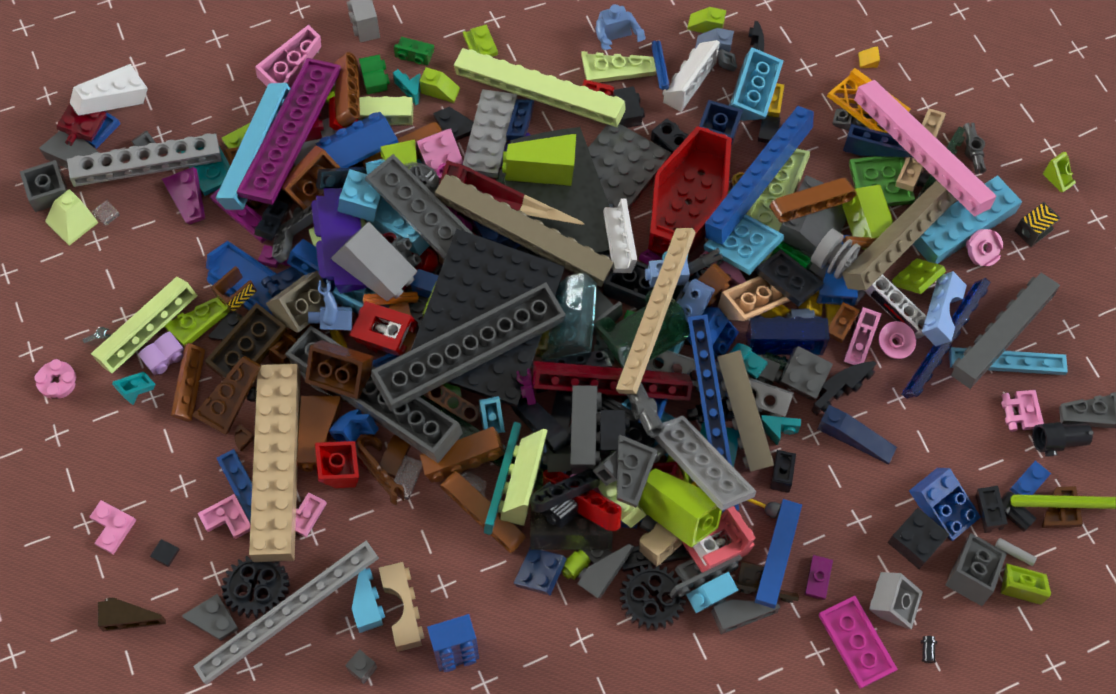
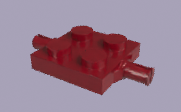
M69 104L57 123V130L69 135L65 141L69 146H72L76 139L92 142L107 117V112L101 111L78 116L71 104Z

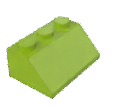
M881 185L856 188V196L851 201L842 204L852 236L878 238L893 223Z

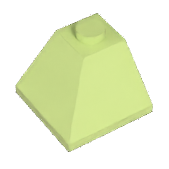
M70 189L54 201L45 220L69 246L98 224L96 218Z

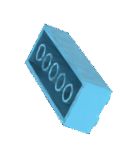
M996 176L985 183L996 195L991 209L974 217L957 201L913 245L927 261L938 264L966 246L967 240L977 230L992 229L1015 214L1022 201L999 176Z

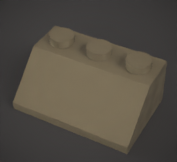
M318 271L304 275L266 303L273 316L296 333L310 324L308 323V312H320V307H325L324 296L318 291V282L321 280L322 288L326 287V284Z

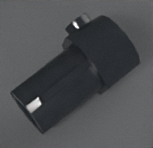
M1061 422L1038 424L1034 426L1032 439L1036 450L1045 452V457L1057 456V452L1064 451L1065 448L1090 445L1093 439V431L1088 423L1062 424Z

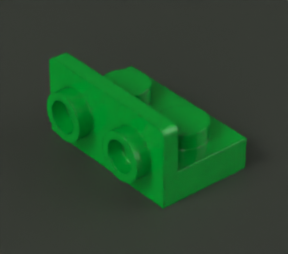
M401 37L398 45L395 44L394 54L396 58L428 65L435 48L433 44Z

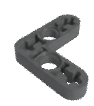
M311 205L282 224L276 233L272 257L279 263L284 262L289 257L292 250L293 236L313 223Z

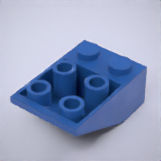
M936 468L909 490L920 509L950 534L948 536L950 541L956 539L981 518L950 468Z

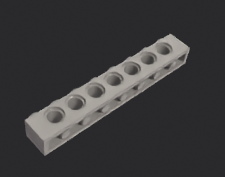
M210 133L198 137L168 140L163 143H149L139 147L131 146L128 149L122 150L113 149L110 152H96L87 156H74L67 159L69 177L74 187L222 161L217 136Z
M657 346L653 347L645 370L674 372V364H680L682 366V373L689 374L693 381V386H696V390L699 391L698 380L693 379L691 376V372L696 370L693 358ZM656 358L663 359L664 366L662 368L655 365ZM717 372L721 399L729 398L728 393L723 392L720 381L724 380L722 373ZM749 378L752 389L757 393L755 401L758 411L762 412L764 409L770 411L772 416H786L794 392ZM767 395L774 396L775 404H767L765 397Z

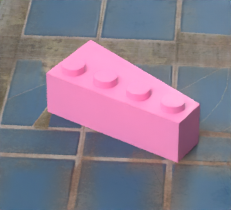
M307 25L255 66L257 78L266 86L269 83H287L291 88L306 59H313L321 48L320 35Z

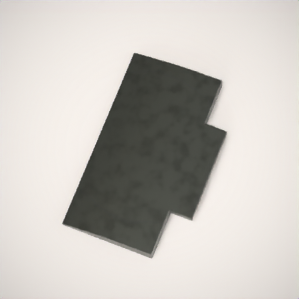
M581 128L554 130L510 140L511 143L576 134L572 186L505 180L506 174L503 175L506 186L574 217L584 224L579 225L528 215L527 217L541 221L544 226L558 230L561 235L575 239L582 246L591 247L599 255L610 254L603 213L604 208L610 206Z

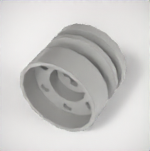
M832 228L821 240L810 261L821 269L829 263L827 273L832 274L835 271L834 277L840 279L843 276L842 272L856 260L861 246L856 243L851 247V239L842 245L844 235Z

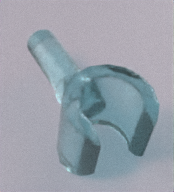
M99 327L94 335L84 338L83 342L87 343L98 338L108 339L111 335L105 334V332L110 329Z

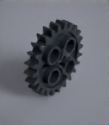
M246 556L245 562L238 559L239 565L231 564L233 571H226L228 578L222 579L223 584H225L221 586L222 592H224L222 595L224 600H226L227 607L231 606L232 612L238 610L239 616L245 612L248 619L251 614H254L255 619H257L259 613H262V615L266 614V611H270L274 606L280 604L279 601L286 599L284 594H289L287 588L290 586L289 580H287L289 576L288 573H285V567H280V561L253 562L252 559L250 560ZM248 573L252 574L250 577H244ZM266 577H273L270 580H264ZM241 592H247V594L239 596ZM262 595H268L264 599H259Z
M648 564V568L645 570L640 565V572L633 569V576L629 574L626 576L628 582H622V586L626 589H620V594L624 596L620 597L619 602L625 603L621 606V610H628L625 617L632 616V624L638 621V628L645 624L646 631L649 630L650 626H653L654 630L657 631L658 625L665 629L666 622L672 626L674 623L672 618L679 620L680 616L678 613H683L684 611L681 606L686 604V600L681 598L686 597V595L682 597L677 595L673 598L669 595L672 589L678 585L680 577L673 578L674 571L669 574L666 573V566L663 570H660L659 565L652 569L651 564ZM658 580L660 586L654 587L650 584V581ZM642 582L645 583L647 589L641 585ZM635 591H641L644 596L642 598H636L633 595V593ZM650 594H651V596H655V595H656V596H657V597H656V601H655L654 598L649 599V595H650ZM669 596L672 602L664 603L662 597ZM651 607L655 609L656 613L649 615L645 609Z

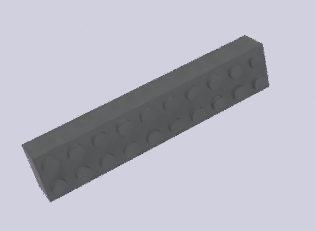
M544 283L373 369L371 378L389 410L392 411L563 323L566 314L548 284Z
M310 326L287 351L286 356L291 364H298L299 370L306 374L310 345L320 340L341 345ZM371 375L359 399L333 392L362 413L370 414L374 421L437 463L440 462L463 434L457 421L420 397L390 411Z

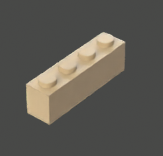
M657 523L651 532L645 533L640 538L639 552L654 565L658 566L683 543L682 540Z

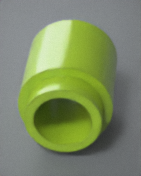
M575 551L567 558L561 573L567 579L572 578L575 580L584 568L587 569L589 567L588 564L591 560L584 551Z

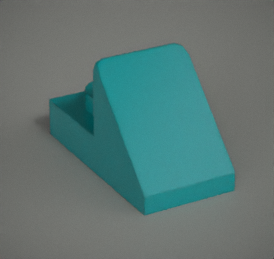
M399 69L394 71V83L407 97H412L415 105L419 104L421 92L419 81L421 74L419 73L412 79H409L407 74H403Z
M145 372L112 382L117 391L132 405H134L139 394L154 390L156 385Z
M761 416L764 432L776 445L779 444L781 432L792 435L798 433L801 427V419Z

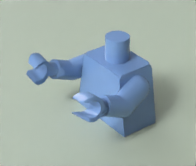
M614 4L610 9L600 12L595 30L603 50L612 49L609 46L612 45L611 40L632 35L631 28L634 34L637 35V42L646 39L644 29H641L631 12H626L624 6Z
M319 280L318 291L324 296L325 307H320V312H308V323L320 324V329L351 330V307H337L335 297L332 291L330 292V281L327 280V286L322 288L321 280Z

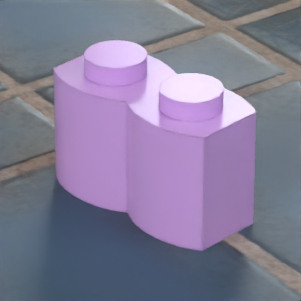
M169 331L160 336L154 343L142 349L138 355L155 376L164 373L170 364L181 361L184 348Z

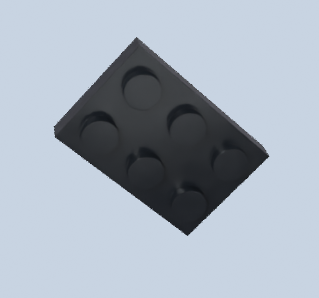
M779 250L759 265L755 271L756 274L797 306L804 303L822 289L824 282L783 250Z

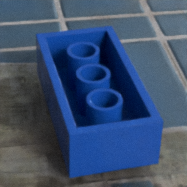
M469 614L427 627L439 671L450 672L455 670L458 665L464 664V666H469L476 663V660L479 659L477 639Z

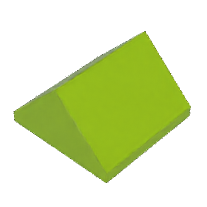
M1006 563L1001 594L1041 605L1051 595L1047 574Z

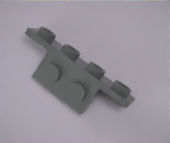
M741 555L703 573L693 559L677 566L675 571L683 583L676 585L669 595L671 598L677 595L682 597L690 591L689 589L698 588L704 585L706 581L723 575L726 571L729 573L735 571L742 560Z

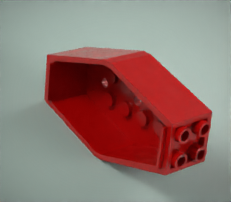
M697 126L658 169L655 175L648 244L650 251L661 256L664 252L668 251L676 228H693L696 232L688 256L706 237L705 222L728 195L732 138L725 134L710 131L708 128ZM698 172H703L704 175L700 176ZM685 201H691L692 204L688 205Z

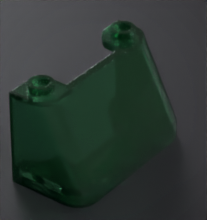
M653 289L646 295V304L649 302ZM671 298L649 361L681 343L689 336V326L683 308L673 298ZM647 306L616 324L610 317H604L594 323L596 330L622 368L625 366Z

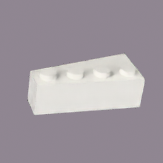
M131 64L73 87L70 104L78 116L144 103L148 88Z

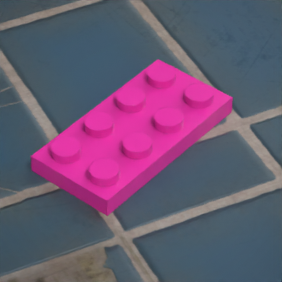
M856 596L818 614L859 689L898 670Z

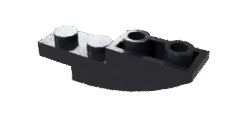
M875 361L860 363L846 368L828 379L819 392V395L822 397L814 403L811 411L818 416L821 412H826L834 399L838 400L844 393L848 396L853 391L856 393L862 387V382L865 379L869 380L875 374L874 368L877 363Z

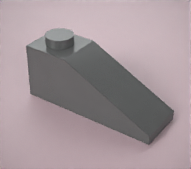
M628 544L589 566L588 569L584 568L578 576L580 579L578 585L595 597L601 598L635 547Z
M723 599L714 604L715 606L711 613L722 635L778 613L780 606L776 604L775 609L757 604L754 601L733 599L726 601V599Z

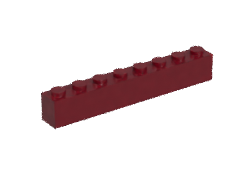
M534 361L532 383L536 389L573 391V386H597V390L601 394L627 396V394H619L616 390L623 368ZM645 370L641 383L648 397L690 401L693 381L689 374Z

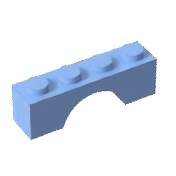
M954 271L943 274L937 279L922 333L935 346L952 341L955 326L950 316V303L962 300L967 285Z

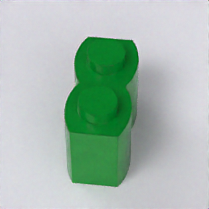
M380 54L359 58L366 93L372 94L387 91V85L390 84L388 74H384L386 64L384 59L381 60Z

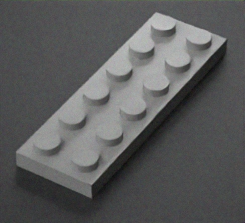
M482 89L463 165L487 177L498 178L507 142L506 133L517 94Z
M684 416L662 423L664 431L653 438L721 511L755 497L756 490Z

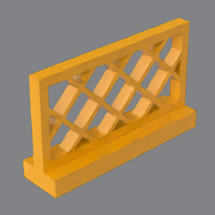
M854 68L846 79L828 93L827 97L869 129L888 134L886 130L883 131L877 126L878 123L873 118L867 119L864 117L863 114L868 113L854 99L848 98V94L857 93L859 86L872 81ZM846 84H848L853 89H846ZM843 93L844 98H839L835 94ZM891 95V96H892L895 100H897L908 112H910L911 109H910L908 106H906V105L903 104L901 101H899L897 98H895L893 95ZM849 103L857 104L858 108H852L849 106Z

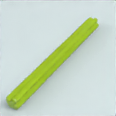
M1013 495L1010 499L1011 505L1014 507L1116 509V497Z

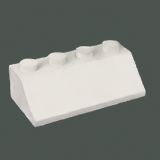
M719 41L699 43L696 49H692L689 59L682 63L679 73L674 74L669 89L663 90V103L680 112L683 111L716 64Z

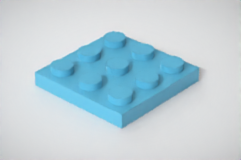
M745 214L722 245L708 240L704 244V250L711 252L719 248L720 253L714 256L722 253L723 261L750 275L784 240V234Z

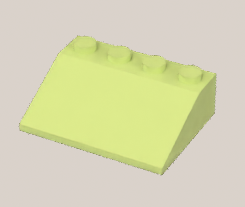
M546 429L522 438L520 445L515 446L513 457H516L515 464H510L508 472L511 479L510 482L505 483L503 493L506 494L505 501H500L498 512L501 513L500 520L524 526L530 505V497L534 490L547 435Z

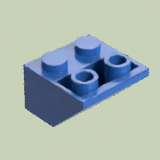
M706 307L702 315L707 314L714 358L718 361L717 357L726 354L739 331L719 308ZM688 329L685 338L692 345L690 329Z

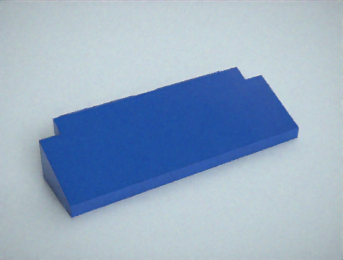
M226 241L207 254L206 269L209 270L207 277L209 284L213 286L232 268L237 266L243 278L225 294L231 297L251 280L257 292L243 303V306L250 310L258 303L273 315L266 304L272 297L268 293L269 290L263 287L261 281L267 276L275 275V272L229 241Z

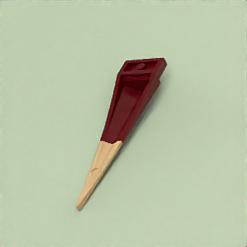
M449 160L446 161L439 185L446 174L449 176L453 175L459 178L462 183L466 185L471 184L481 193H488L500 203L505 202L512 209L522 211L528 216L579 225L584 224L574 217L518 192L465 165Z

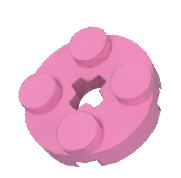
M990 229L977 230L966 242L968 255L975 265L991 266L995 264L1001 257L999 255L1000 249H1003L1001 236L996 231ZM984 244L988 245L986 247V252L983 250Z
M58 359L45 364L34 377L40 393L50 399L66 397L74 390L76 385V373L68 363ZM60 376L58 383H52L54 377Z

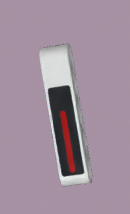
M883 274L867 290H864L893 319L907 324L914 331L916 338L924 336L922 329L918 325L923 328L926 315Z

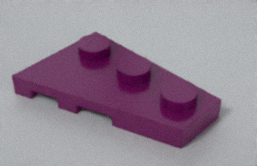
M191 167L162 179L187 224L190 225L205 219L196 168Z

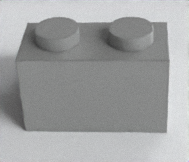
M881 572L869 610L880 619L912 629L923 592L901 573Z

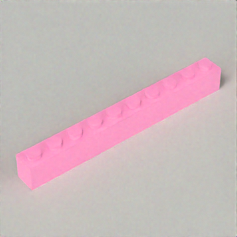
M873 80L858 87L854 100L974 217L991 209L996 195L877 81Z

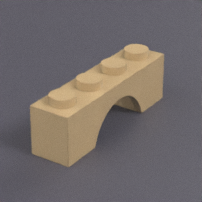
M403 562L380 567L379 571L384 592L397 596L404 604L401 619L392 626L397 652L422 646L421 639H424L422 626L418 627L416 619H420L418 607H413L412 600L416 599L413 587L409 588L407 581L411 580L409 567L405 568Z

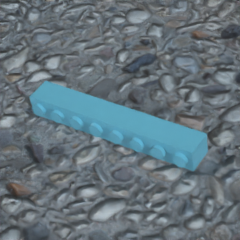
M269 83L216 196L217 201L225 210H243L248 199L238 197L237 190L291 89L287 83Z

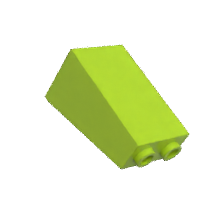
M576 134L508 144L507 151L503 152L502 173H506L505 180L572 186Z
M654 469L649 473L638 503L648 516L691 548L718 529L722 513L721 509L701 488L658 469Z

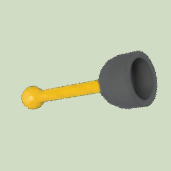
M754 499L747 500L765 508L766 515L776 519L781 504L777 502L763 504Z

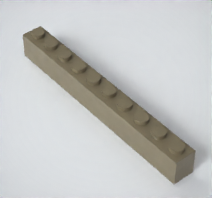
M446 174L435 191V196L444 205L548 260L565 266L567 270L602 287L612 269L614 262L608 256L595 253L591 247L578 244L575 239L561 235L558 230L544 226L541 221L527 217L524 212L512 209L505 202L500 203L490 194L481 193L473 185L462 183L456 176Z
M936 180L842 272L847 288L867 290L957 199Z

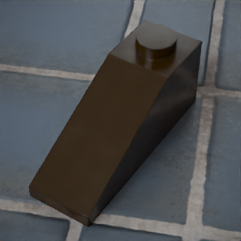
M106 598L105 601L98 602V627L103 632L166 624V619L161 614L119 599L117 600V598Z

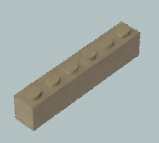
M739 350L718 356V361L715 362L718 373H722L724 379L720 382L723 392H727L729 399L726 400L728 409L734 413L735 418L732 419L734 430H739L740 437L737 440L740 450L744 449L746 454L743 457L745 468L755 471L773 466L774 462L742 353Z

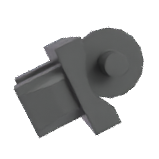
M398 236L390 243L413 267L421 262L418 254L410 252L409 249L412 247V243L409 238L403 239L401 236Z

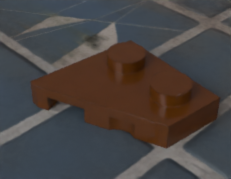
M1076 486L1056 487L1052 494L1054 496H1078ZM1048 507L1042 528L1081 527L1083 525L1080 508Z

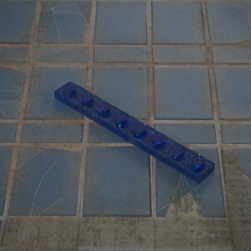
M983 278L976 281L953 314L951 320L955 330L952 341L960 335V329L970 319L969 315L979 306L978 301L988 292L987 288L991 283L988 279ZM952 341L939 346H932L901 395L909 399L918 397L923 392L922 387L932 378V372L941 364L943 355L951 349L952 345L950 344Z

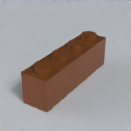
M490 427L457 440L439 463L425 454H421L420 458L425 476L433 483L442 481L454 471L460 474L469 468L479 467L487 461L497 460L500 456L505 455L499 433L494 427Z

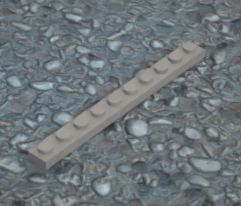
M367 540L193 666L203 683L207 685L378 560L379 557Z

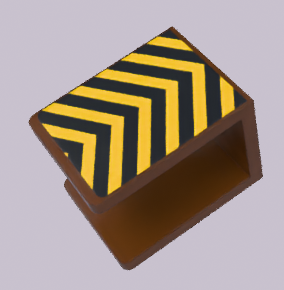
M237 266L210 287L215 296L231 313L257 292L253 282L249 280L228 299L223 296L243 278Z

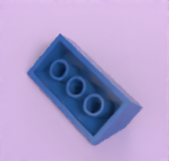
M375 112L362 121L354 122L350 127L339 129L335 134L321 138L315 144L324 149L341 168H348L380 152L381 146L395 144L399 141L385 116L381 112Z

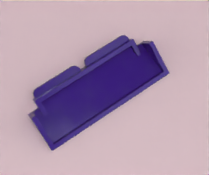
M323 188L324 196H316L317 200L311 203L314 232L317 237H321V240L316 243L319 275L321 278H327L328 281L334 280L340 294L369 288L331 259L362 228L361 218L338 212L342 189Z

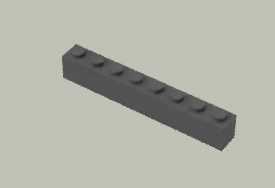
M1040 273L1036 278L1033 276L1027 284L1028 287L1026 289L1022 288L1016 296L1017 299H1012L1006 307L1007 310L1005 312L1001 311L995 319L996 322H991L985 329L986 333L984 335L980 334L974 341L975 345L973 347L969 346L963 353L964 357L962 359L958 358L952 365L954 370L951 376L971 389L1055 296L1060 287L1058 283L1043 273Z

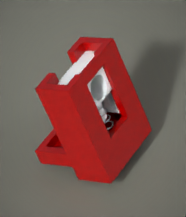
M365 301L363 307L359 310L355 324L351 327L349 336L357 343L363 344L371 352L377 353L378 350L401 356L407 349V346L402 345L407 332L414 333L418 322L411 315Z

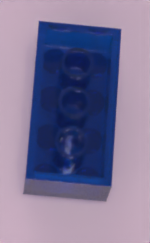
M756 316L750 318L746 332V346L750 347L751 351L757 355H791L793 349L798 346L815 355H823L830 340L828 318L818 316L812 318H802L800 316L793 318H783L781 316L764 318Z

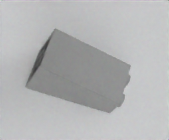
M370 222L357 231L331 257L335 263L386 301H389L392 297L397 299L403 293V286L408 287L415 280L413 276L417 272Z

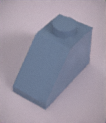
M715 28L700 34L697 37L695 49L699 43L717 40L720 42L719 50L723 49L730 52L734 31Z

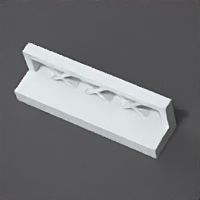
M621 199L617 208H604V220L611 261L614 262L612 266L613 273H632L637 262L627 200Z

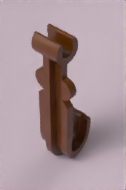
M371 434L359 436L355 442L357 458L389 494L392 504L397 505V496L404 501V487L396 484L365 448V446H373L378 451H381L382 442Z

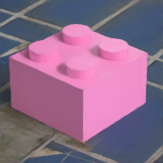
M451 128L415 141L416 150L422 164L434 169L436 173L439 165L446 163L447 160L458 164L463 163Z

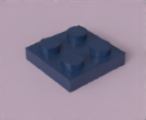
M530 547L514 584L517 587L550 596L567 559L563 555Z

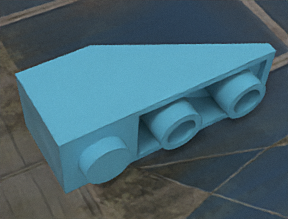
M365 568L358 574L352 604V612L359 633L382 626V618H385L382 605L377 606L376 599H379L376 586L371 587L370 580H373L370 568Z

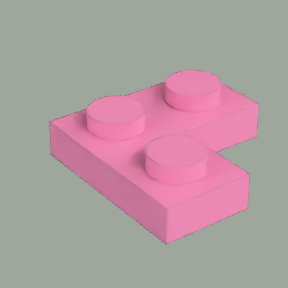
M308 492L299 509H296V533L305 538L308 536L327 504L325 500Z
M235 494L198 513L207 532L225 523L235 539L250 532L251 524Z
M101 500L90 515L91 520L105 527L96 540L95 545L114 555L136 522V519Z

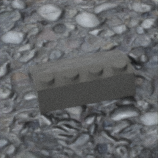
M806 175L799 191L824 183ZM840 204L783 222L779 232L784 234L783 242L813 254L821 240L832 228L841 233L847 218L843 206Z

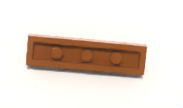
M187 343L184 346L171 416L186 422L192 421L205 349L191 343Z

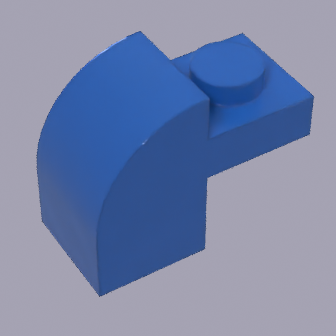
M356 409L341 416L333 424L329 432L336 442L356 441L360 434H376L379 428L370 414H362L359 409Z

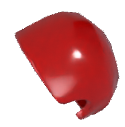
M427 248L420 255L421 262L415 266V269L433 273L437 268L438 257L433 249Z

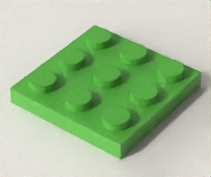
M875 156L849 160L855 189L881 185L888 206L913 204L915 202L912 191L895 186L905 163L904 157Z

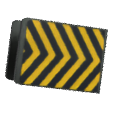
M1043 202L1021 218L1014 231L1032 247L1054 230L1052 226L1060 220V217Z

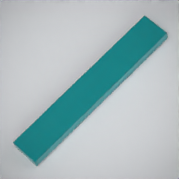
M518 422L513 423L486 518L485 534L491 535L494 528L510 464L513 460L514 449L520 435L521 423Z

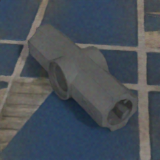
M640 383L637 394H627L632 404V413L636 420H640L647 435H650L651 438L657 437L664 431V425L657 414L655 400L653 398L649 399L642 383Z

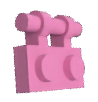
M1036 390L1016 391L1014 394L1015 399H1010L1009 393L1001 395L1003 400L1001 402L1002 408L1005 409L1006 413L1005 422L1009 426L1010 432L1018 430L1017 423H1021L1023 430L1034 429L1035 425L1044 424ZM1013 407L1018 408L1019 415H1014Z

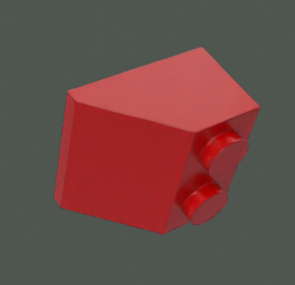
M355 441L315 443L318 481L334 488H355L359 479Z

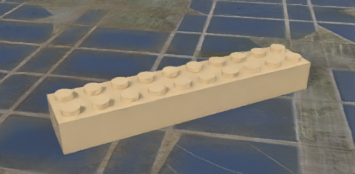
M298 364L261 365L262 367L257 375L249 556L253 562L294 561L301 373Z

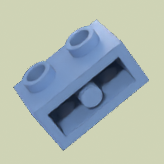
M697 279L687 282L683 288L685 293L683 298H679L674 306V309H676L674 315L688 322V317L702 315L715 289Z

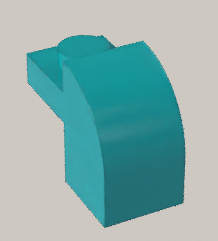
M737 343L730 353L740 350L747 373L757 379L768 365V362L753 353L750 347Z

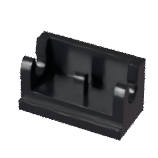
M999 487L979 488L975 496L984 533H990L995 528L999 530L1004 529L1008 523Z

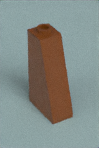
M301 396L297 465L299 469L306 472L317 469L315 443L330 442L332 435L329 430L338 420L343 407L341 396Z

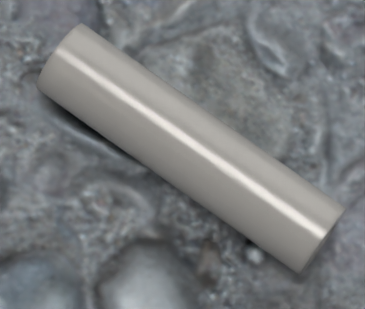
M1001 538L995 544V547L1030 566H1033L1037 557Z

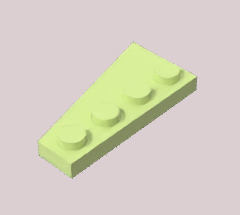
M581 51L585 77L589 81L600 83L656 75L653 57L637 55L623 57L621 54L610 56L603 55L604 53L587 54L588 52Z

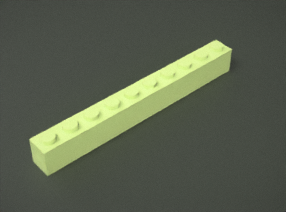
M462 48L454 63L457 75L614 127H618L626 110L624 100L619 97H612L601 91L596 92L586 86H578L567 80H559L552 75L547 76L537 70H529L521 65H513L506 60H498L487 54H479L472 49Z

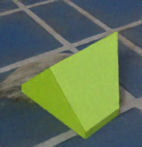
M1062 152L1049 162L1043 175L1060 192H1064L1076 184L1072 178L1073 172H1071L1069 156L1066 152Z

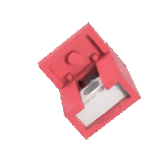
M732 506L725 509L720 517L719 527L692 548L683 541L682 543L703 573L738 555H741V557L748 555L755 545L753 543L755 536L742 519L741 514Z

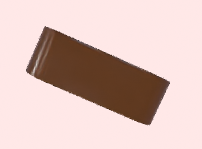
M439 386L442 390V395L439 398L432 397L431 391L428 392V396L432 401L464 421L473 422L478 418L479 411L476 406L446 387ZM450 398L458 399L459 405L457 408L452 409L448 406L447 402ZM467 408H473L476 415L474 418L468 419L465 417L464 411Z

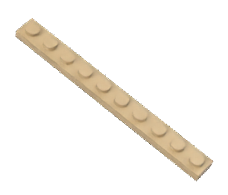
M676 228L617 384L616 390L619 394H637L696 232L693 228Z

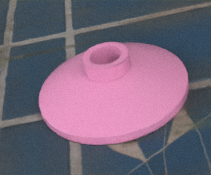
M894 321L886 324L881 329L879 345L882 351L889 357L903 359L914 351L916 336L907 324ZM893 339L897 340V345L893 343Z

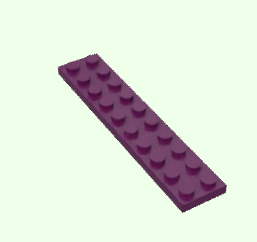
M311 58L306 59L237 190L238 197L273 205L340 73V65Z

